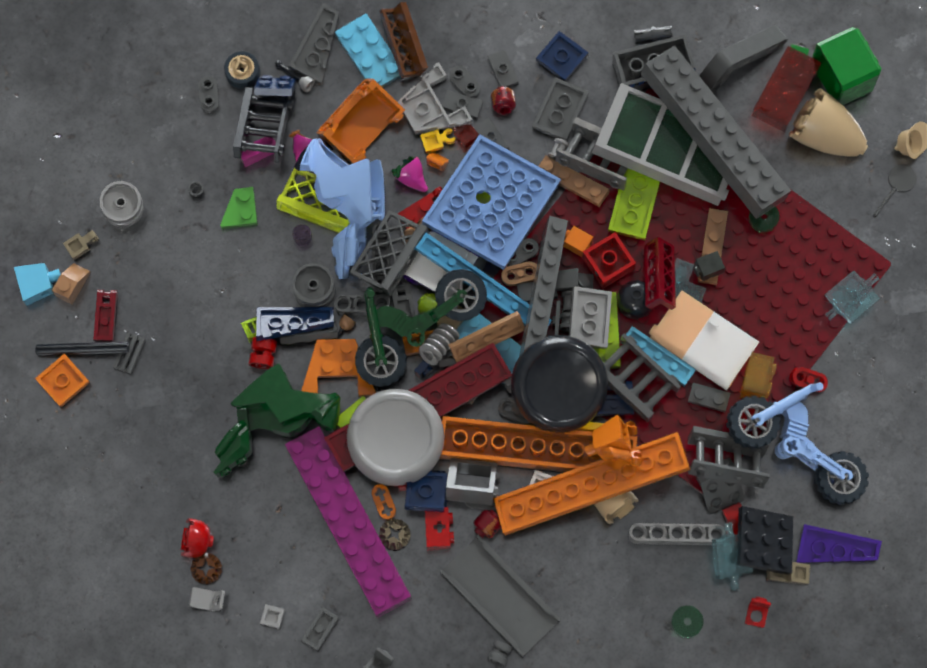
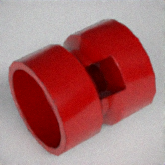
M256 337L252 338L251 350L253 353L250 354L248 365L264 370L273 367L275 358L272 354L276 352L277 341L273 339L256 341Z

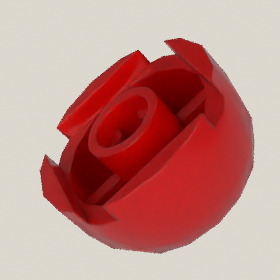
M188 518L186 523H189V526L184 528L181 541V550H185V552L181 553V556L197 558L205 554L208 547H212L214 537L210 535V529L207 524L197 519Z

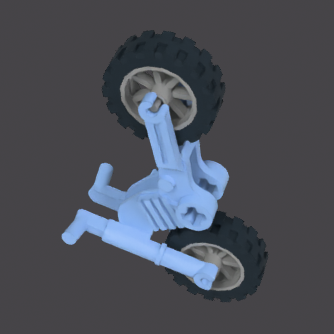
M822 383L810 384L774 403L766 401L764 397L747 396L730 408V412L727 414L728 422L726 423L730 431L728 433L730 437L734 438L733 441L736 444L739 443L741 447H748L750 449L762 448L777 437V432L780 430L779 422H781L778 414H783L784 425L779 437L782 438V441L776 444L775 454L780 459L797 457L813 469L816 475L815 484L818 486L817 490L823 494L822 497L825 500L828 499L833 504L844 505L859 499L866 492L865 488L869 484V481H867L869 473L866 472L867 467L865 463L863 464L858 456L855 457L853 453H846L845 451L834 452L826 456L806 437L809 427L808 411L800 401L806 400L809 394L822 390ZM748 409H755L753 416H751ZM743 412L748 419H740ZM765 421H766V428H765L764 426H762V424H763ZM741 423L747 426L744 430L741 426ZM757 428L764 431V433L758 436ZM753 431V436L747 434L746 432ZM845 483H847L848 485H850V486L852 487V488H851L849 491H847V492H846ZM838 484H841L842 492L835 489Z

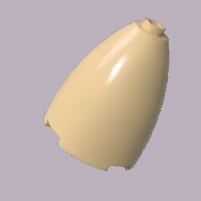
M821 88L816 90L814 99L811 98L798 113L793 122L795 129L789 133V136L803 145L824 153L846 157L863 155L868 145H866V137L857 121L833 96Z

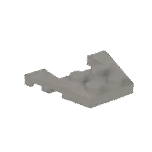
M439 62L433 66L434 68L422 77V80L416 86H413L398 101L405 109L403 114L415 134L473 123V119L465 106L447 115L432 90V86L447 79V75Z

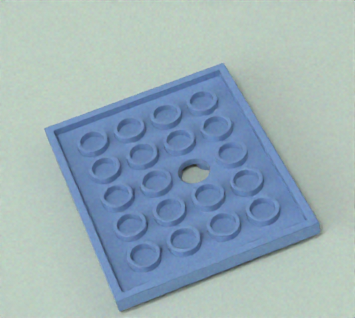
M479 134L423 218L422 224L504 270L559 186L561 179ZM478 193H488L491 200L486 204L479 203L476 199Z

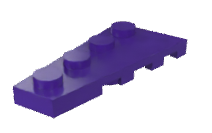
M803 524L796 562L878 560L882 541Z

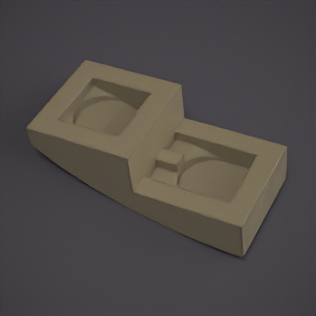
M792 562V574L789 575L767 571L766 580L809 584L810 564Z

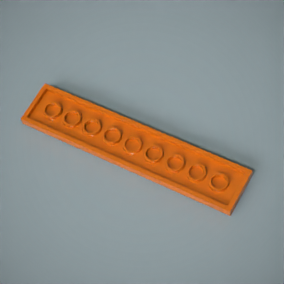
M678 432L632 448V451L629 453L635 450L642 453L641 466L632 465L631 459H627V461L617 458L607 461L601 459L493 498L503 534L506 536L690 470Z

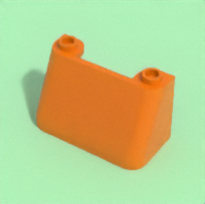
M367 78L355 88L317 131V134L353 164L366 158V148L389 123L399 122L404 116L402 113L405 109L374 79Z

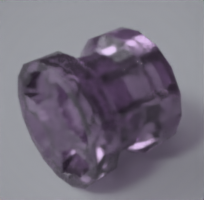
M299 224L293 229V239L298 246L303 247L311 243L312 234L307 225Z

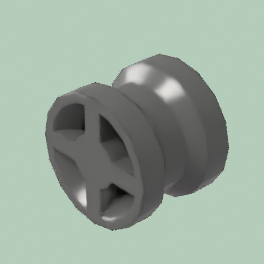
M571 312L560 314V319L562 320L559 325L560 331L569 332Z

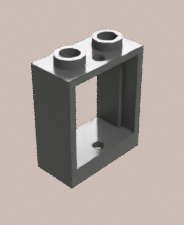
M451 458L445 500L492 505L493 497L497 498L498 486H495V482L499 483L500 479L497 463ZM457 473L490 477L489 489L456 485Z

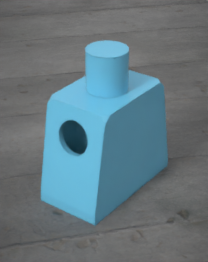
M45 263L14 267L21 296L26 306L53 294L52 283L57 282L61 275L59 269L49 272Z

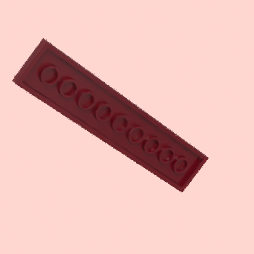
M491 343L408 391L424 397L436 409L439 416L442 417L504 382L512 374L494 343ZM349 424L324 437L343 472L356 466L351 459L347 446V429Z

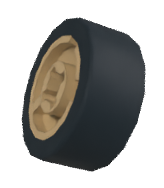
M245 51L235 52L225 61V76L232 86L245 89L255 85L260 76V66L254 55ZM245 68L244 72H241L239 69Z

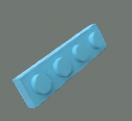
M632 326L626 335H631L637 341V345L670 376L674 375L681 385L685 386L696 369Z

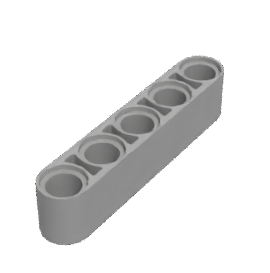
M636 523L631 526L628 537L634 544L719 545L724 540L726 531L724 527L718 524ZM638 529L642 531L643 536L635 538L632 532ZM660 530L663 536L655 538L652 535V531ZM679 530L682 533V537L679 539L674 538L672 531ZM698 530L702 537L695 539L692 537L691 532ZM719 531L721 538L714 539L711 536V532Z

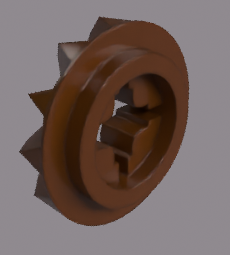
M205 553L192 561L190 570L192 577L198 583L211 584L220 577L222 565L214 554ZM205 561L209 567H212L208 570L207 576H205L203 570L198 569L204 567Z

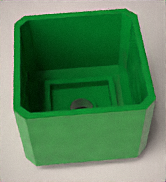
M851 27L817 43L811 58L812 67L826 92L842 105L872 92L882 69L877 57L871 51L867 40L863 37L861 31L855 27Z

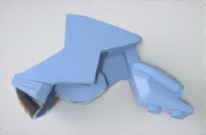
M320 138L312 139L309 145L301 152L294 167L298 171L314 172L316 174L314 188L317 199L329 208L338 210L349 220L350 224L333 238L332 254L336 259L335 273L339 279H347L350 266L356 263L366 247V227L376 219L382 221L385 217L382 164L378 159L371 162L369 159H363L348 165L327 148Z

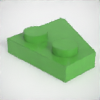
M253 187L234 189L220 224L221 229L258 225Z

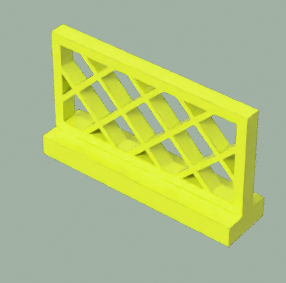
M294 167L282 194H279L276 200L277 209L340 233L350 224L349 220L341 218L338 214L339 211L336 209L328 212L323 211L321 205L324 204L318 201L316 192L311 186V183H314L316 180V175L307 171H298ZM296 174L304 176L306 181L296 184ZM308 185L311 192L301 195L298 188ZM296 189L298 197L290 198L286 196L288 191ZM311 196L314 197L316 203L311 205L305 204L303 199Z

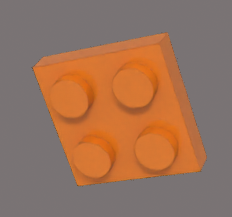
M65 353L35 378L60 408L90 383Z

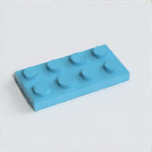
M367 13L335 31V35L364 79H374L383 88L401 77L392 51Z
M479 313L478 316L461 323L457 329L460 336L459 339L492 323ZM508 338L495 346L512 374L520 355L521 345L512 338Z

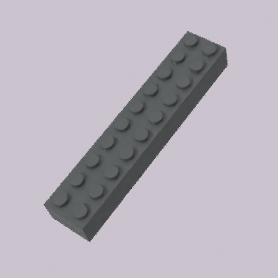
M675 45L645 63L641 72L643 78L756 219L786 200L791 192L790 188Z

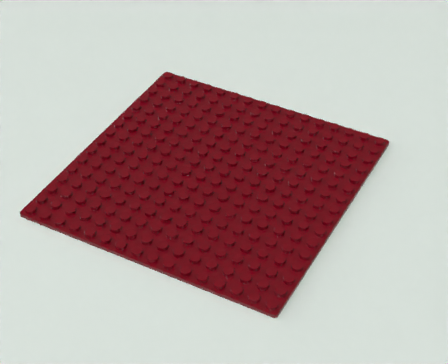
M649 88L645 92L646 94H649L660 99L652 88ZM636 103L612 133L625 138L644 110L655 117L658 116L659 111ZM664 114L663 122L693 140L677 119ZM691 144L672 169V173L679 175ZM697 145L684 178L718 191L723 177ZM594 154L589 162L600 166L604 158ZM647 157L646 162L663 168L662 166H660L659 164H657L656 162ZM610 161L607 170L617 173L621 165ZM580 172V174L609 189L610 192L601 206L598 207L566 189L526 239L535 240L540 251L544 225L549 216L568 220L566 231H571L572 227L575 226L593 236V243L591 244L593 246L613 234L608 232L619 188L615 189L605 182ZM660 182L645 241L617 234L636 262L635 270L602 289L594 277L593 289L616 292L617 296L618 291L625 283L633 280L645 282V244L656 237H660L674 246L676 298L681 291H684L759 341V344L727 391L696 370L685 386L681 385L677 393L671 389L653 407L652 412H654V415L648 423L635 411L634 415H618L625 424L628 421L635 423L637 427V435L635 437H637L638 446L678 432L690 467L693 460L696 459V445L688 444V436L693 426L730 432L726 426L728 422L727 414L730 412V408L739 400L755 395L759 398L764 397L766 401L774 403L792 394L797 386L793 385L790 381L791 371L797 367L807 369L813 367L890 268L891 262L792 190L785 201L756 219L729 184L726 188L729 192L725 201L721 200L717 206ZM709 208L728 211L721 254L725 270L723 274L718 275L717 285L699 283L693 268L696 259L702 256ZM531 245L526 246L527 250H531L533 248ZM563 247L559 271L578 268V273L592 274L581 256ZM539 251L537 256L529 261L537 264ZM500 269L493 279L518 296L517 285L507 286L502 282L501 275L503 269ZM527 270L526 274L532 275L533 272L531 270ZM511 274L507 276L509 280H513L515 278ZM557 291L558 299H553L550 313L552 321L548 326L546 337L555 335V326H552L553 316H556L557 301H561L560 314L562 313L563 298L561 293L563 291ZM488 300L485 303L484 309L480 312L491 323L508 316V314ZM659 304L653 308L648 316L634 320L621 314L617 305L619 348L623 345L620 341L621 336L624 333L627 334L632 326L650 338L649 332L655 324L658 326L669 308ZM559 330V335L569 336V332ZM524 331L510 338L521 345ZM629 349L620 358V368H611L610 372L614 376H619L637 356ZM643 362L624 382L632 381L634 388L651 369ZM797 374V379L800 380L801 376ZM657 375L638 394V398L643 403L648 402L666 383ZM697 383L729 392L730 397L726 412L688 403L692 384ZM607 391V395H617L614 391ZM748 409L751 416L754 415L755 409ZM743 412L740 419L746 420L748 418ZM600 416V417L603 418L605 421H609L610 419H612V418L615 417V416ZM741 423V426L744 430L747 426ZM757 428V434L759 436L762 430ZM753 431L746 432L747 434L753 436ZM704 447V461L715 463V449ZM723 451V459L730 458L734 463V453ZM688 471L677 474L703 494L695 475H689Z

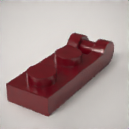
M97 290L94 342H114L116 304L118 299L117 290H111V292ZM104 299H110V303H103Z

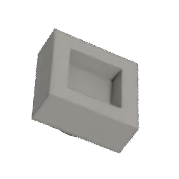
M265 604L260 624L280 629L285 609Z

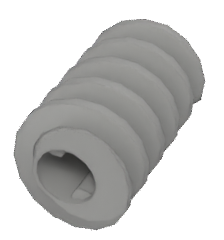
M439 324L433 333L429 335L428 339L419 347V353L423 360L430 365H436L442 359V356L450 350L448 345L459 339V333L448 324Z

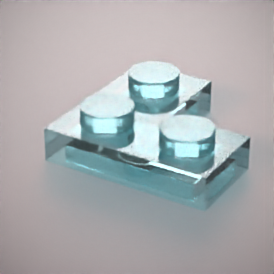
M677 258L675 261L676 298L681 291H684L701 303L706 288L689 282L695 264Z

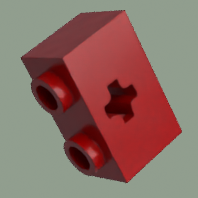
M444 507V512L425 511L427 550L451 549L450 544L454 543V532H450L449 524H453V512H449L448 507ZM440 524L442 525V528H444L442 529V533H438V530L436 529Z

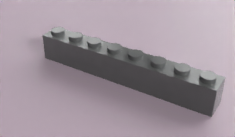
M549 216L544 225L520 355L532 343H538L547 335L568 220Z

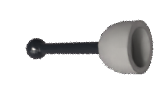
M281 61L275 62L277 68H282L299 80V87L307 93L312 89L315 80L308 76L301 78L282 65Z

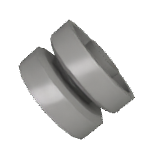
M115 181L107 185L101 193L100 208L106 220L113 226L120 228L130 227L136 224L142 217L144 211L143 200L138 189L131 183Z

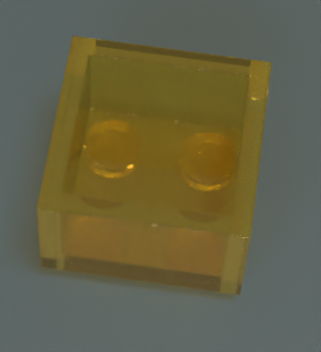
M751 352L739 398L743 399L753 395L759 398H768L772 388V382H769V380H772L777 364H774L775 357Z

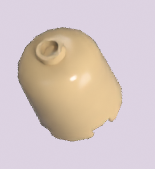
M632 491L594 505L608 524L614 523L612 519L616 517L622 519L634 509L633 503L639 500Z

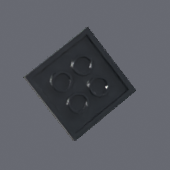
M745 506L739 507L737 565L786 575L792 574L793 516Z

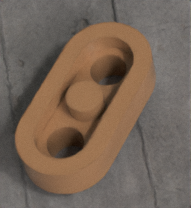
M528 261L506 267L502 271V282L507 286H516L517 284L534 281L537 264ZM531 270L533 274L527 275L526 271ZM511 274L515 278L513 280H509L507 276Z

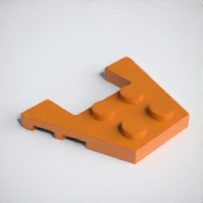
M356 339L317 340L301 391L318 393L317 378L356 377L358 397L375 394L374 386L364 381L357 372L355 355L358 344Z

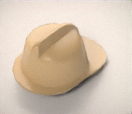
M919 121L910 129L901 132L898 136V143L894 147L895 150L900 151L902 155L909 156L911 159H916L927 149V124Z

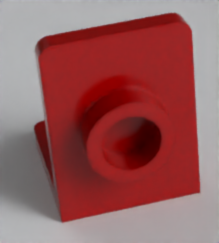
M762 597L752 598L749 602L745 624L764 628L771 602H767V599ZM759 611L762 614L761 621L754 622L751 619V613Z

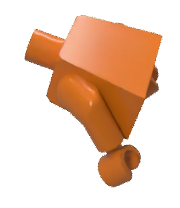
M618 415L592 432L593 443L585 447L589 457L598 454L603 461L613 458L626 461L631 459V464L634 466H641L642 453L635 450L629 453L632 451L629 436L637 435V427L633 421H628L625 424Z

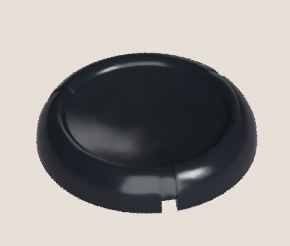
M566 335L544 337L538 343L534 342L528 346L519 356L513 368L511 393L518 411L535 427L548 432L564 433L585 426L600 412L607 396L608 376L601 357L590 345L575 337Z

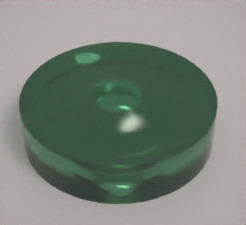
M776 206L764 214L767 216V219H762L761 216L756 219L749 212L748 220L751 227L759 232L773 230L777 226L780 217Z
M689 605L678 608L671 620L673 630L683 638H692L699 634L704 623L701 612ZM684 619H690L691 624L686 625L684 623Z

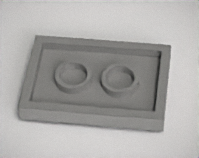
M574 286L569 336L580 339L593 348L606 349L608 347L612 292Z

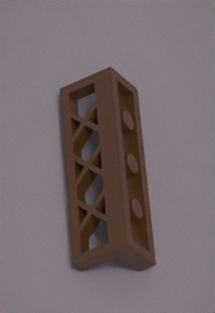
M400 2L395 8L381 9L379 13L401 78L421 76L428 69V65L407 3ZM393 14L395 22H391L387 15ZM393 30L399 33L400 39L393 35ZM399 46L405 50V56L399 52ZM403 64L409 65L411 71L406 72Z

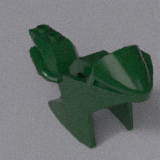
M274 365L230 403L231 406L237 408L238 423L231 430L229 429L215 448L214 453L221 462L213 473L218 478H223L232 472L231 469L236 465L241 466L248 461L247 458L253 452L251 431L257 428L293 437L303 432L309 423L315 420L326 431L334 432L339 421L341 397L337 393L321 394L293 390L281 365Z

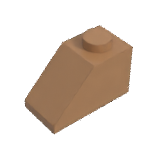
M73 263L60 275L52 292L56 297L73 305L91 272Z

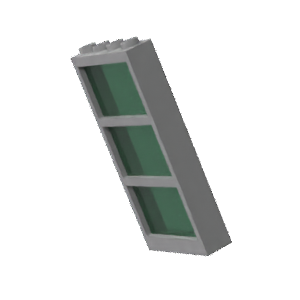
M621 83L592 153L718 206L721 200L725 201L729 192L726 189L728 183L663 101Z

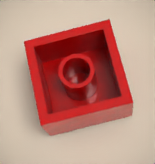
M616 232L583 251L582 259L602 289L635 270L636 262Z

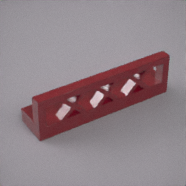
M656 237L645 244V306L653 309L662 304L672 310L676 308L674 246L662 238Z

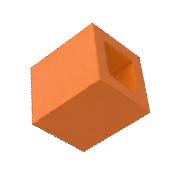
M573 226L571 231H566L563 247L582 257L583 251L588 249L593 243V236Z

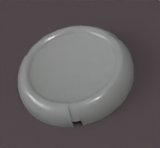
M404 389L383 390L366 398L354 411L347 429L348 451L356 467L366 477L377 483L389 486L405 485V483L410 481L413 483L427 475L438 462L444 446L443 424L436 409L419 394Z

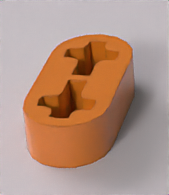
M378 484L372 489V498L381 519L388 521L396 516V508L388 488L383 484ZM378 489L386 492L383 494L384 501H381L379 496H375ZM384 504H387L388 509H393L390 512V516L382 514L384 512Z

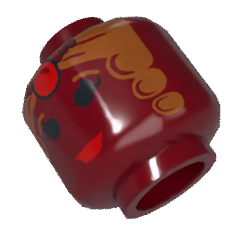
M500 86L491 93L493 110L501 115H507L515 109L516 99L511 88Z
M492 509L490 511L483 510L473 521L476 527L474 532L481 538L485 536L491 539L502 528L498 514Z

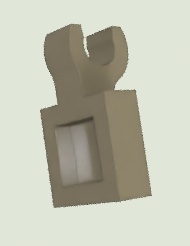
M92 230L83 237L78 233L63 244L73 260H76L90 251L87 245L97 242L99 238Z

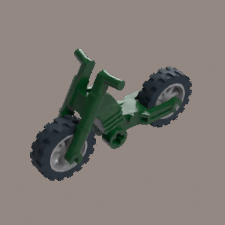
M465 269L452 270L446 273L439 280L435 290L437 306L413 317L391 306H382L376 309L373 300L375 295L374 289L368 287L364 293L370 335L369 338L361 343L355 355V365L358 374L364 381L379 387L388 386L398 381L403 375L407 364L406 353L400 342L391 336L382 334L380 327H389L401 337L406 336L410 345L420 346L425 341L426 329L438 322L442 316L445 315L452 320L465 321L479 315L487 301V290L482 279L472 271ZM459 281L458 289L451 286L454 282ZM463 281L471 284L465 290L463 289ZM450 288L454 293L447 297V291ZM474 288L475 296L466 295L470 289ZM465 298L474 299L473 304L468 307ZM463 302L466 309H457V306ZM413 332H415L416 334H418L419 332L421 333L419 335V341H417L416 339L411 340V334ZM384 347L390 349L387 354L384 353ZM368 353L375 357V360L366 362ZM392 353L395 356V362L387 360V357ZM387 363L394 365L390 372H388L385 366ZM376 364L374 372L367 365ZM382 366L386 374L380 375L376 373L379 367Z

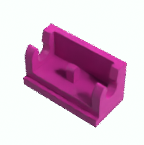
M263 137L253 142L276 145V141L272 137ZM246 150V152L242 153L241 160L246 168L274 153Z

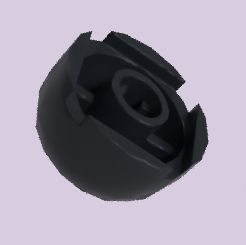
M639 280L629 281L618 291L617 305L619 311L625 317L636 320L648 316L653 310L645 306V282Z

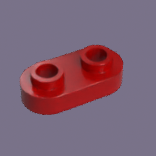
M797 367L790 373V381L797 387L804 388L814 384L816 379L818 383L823 384V389L816 392H822L827 388V377L820 372ZM797 374H800V380L797 379Z

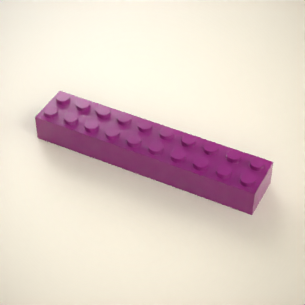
M318 426L286 443L285 447L374 614L379 618L409 602L412 598L349 480L326 443L322 430Z

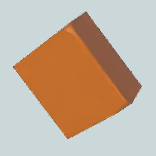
M435 152L428 154L426 157L428 165L443 172L449 163V159Z

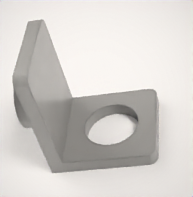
M193 587L191 589L189 606L208 611L222 610L225 591H211Z

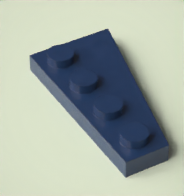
M257 307L256 341L334 327V307Z

